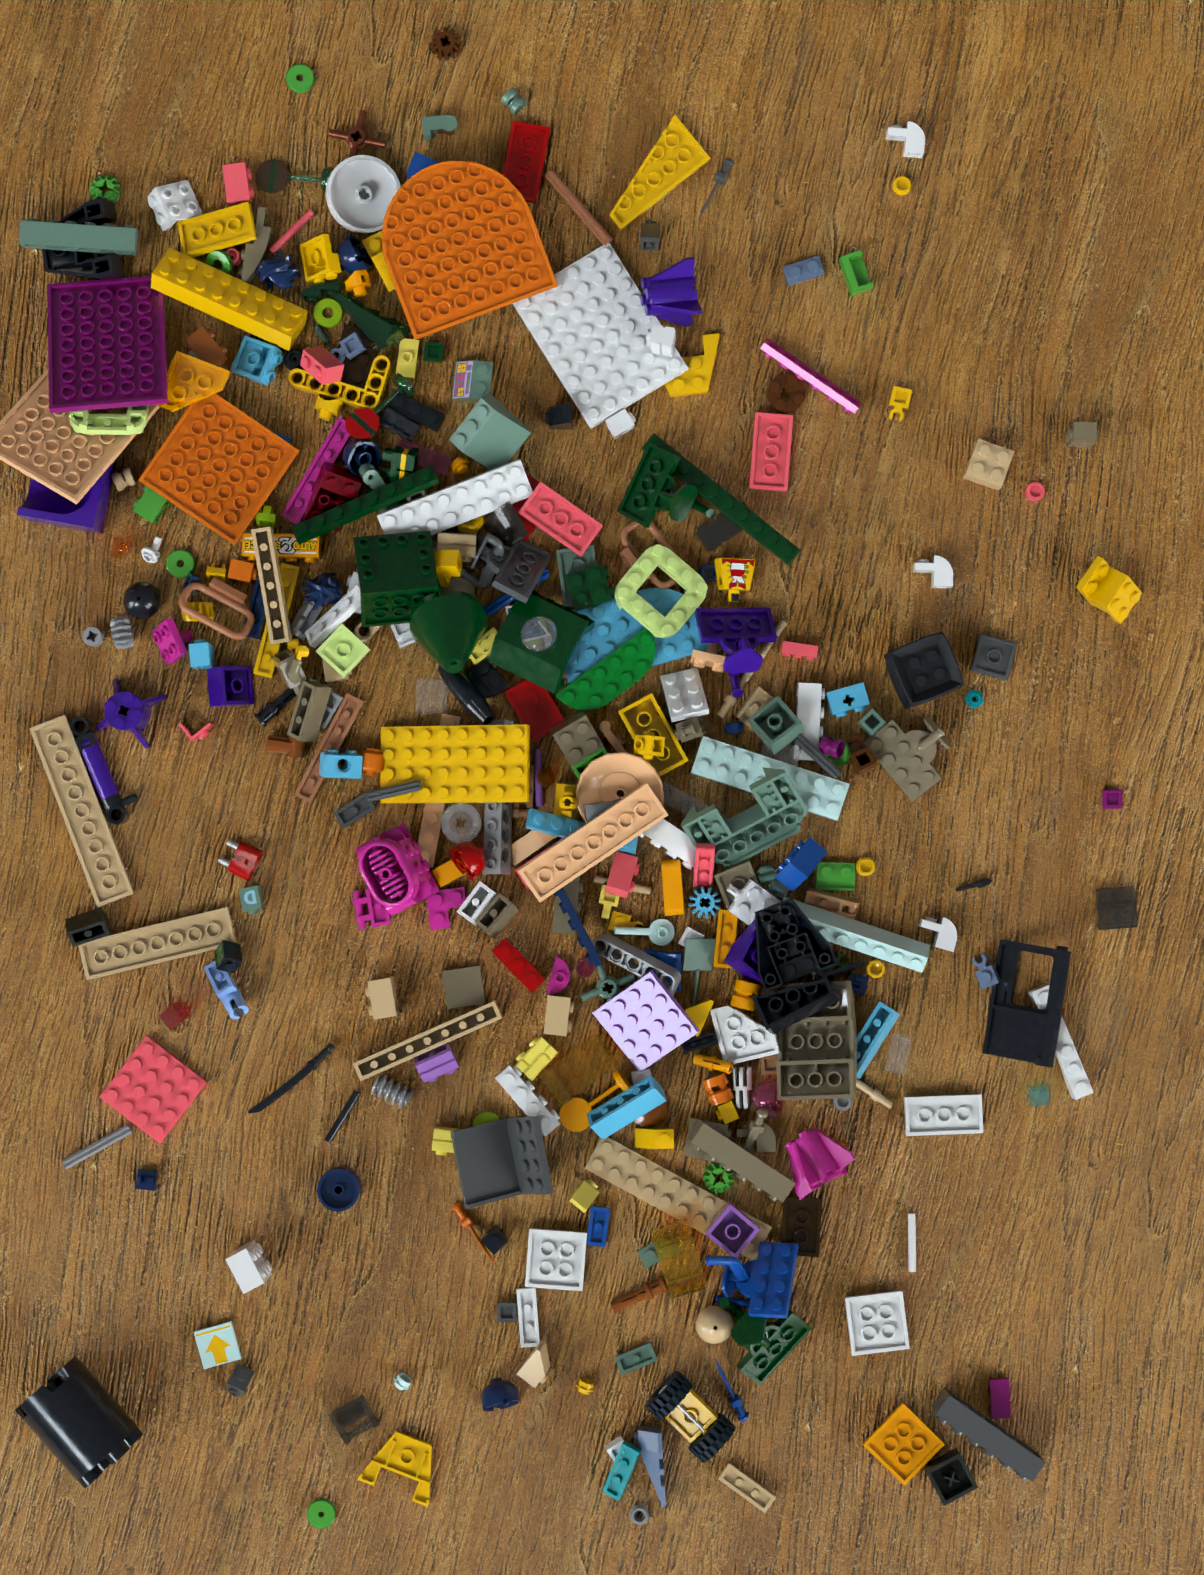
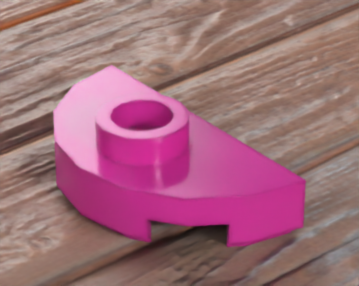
M558 957L555 958L546 994L561 992L566 988L570 980L568 965Z

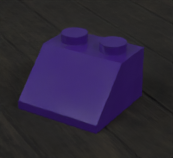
M219 666L207 669L210 707L254 704L252 666Z

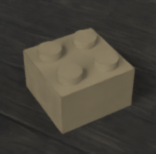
M582 710L549 729L571 767L604 747Z

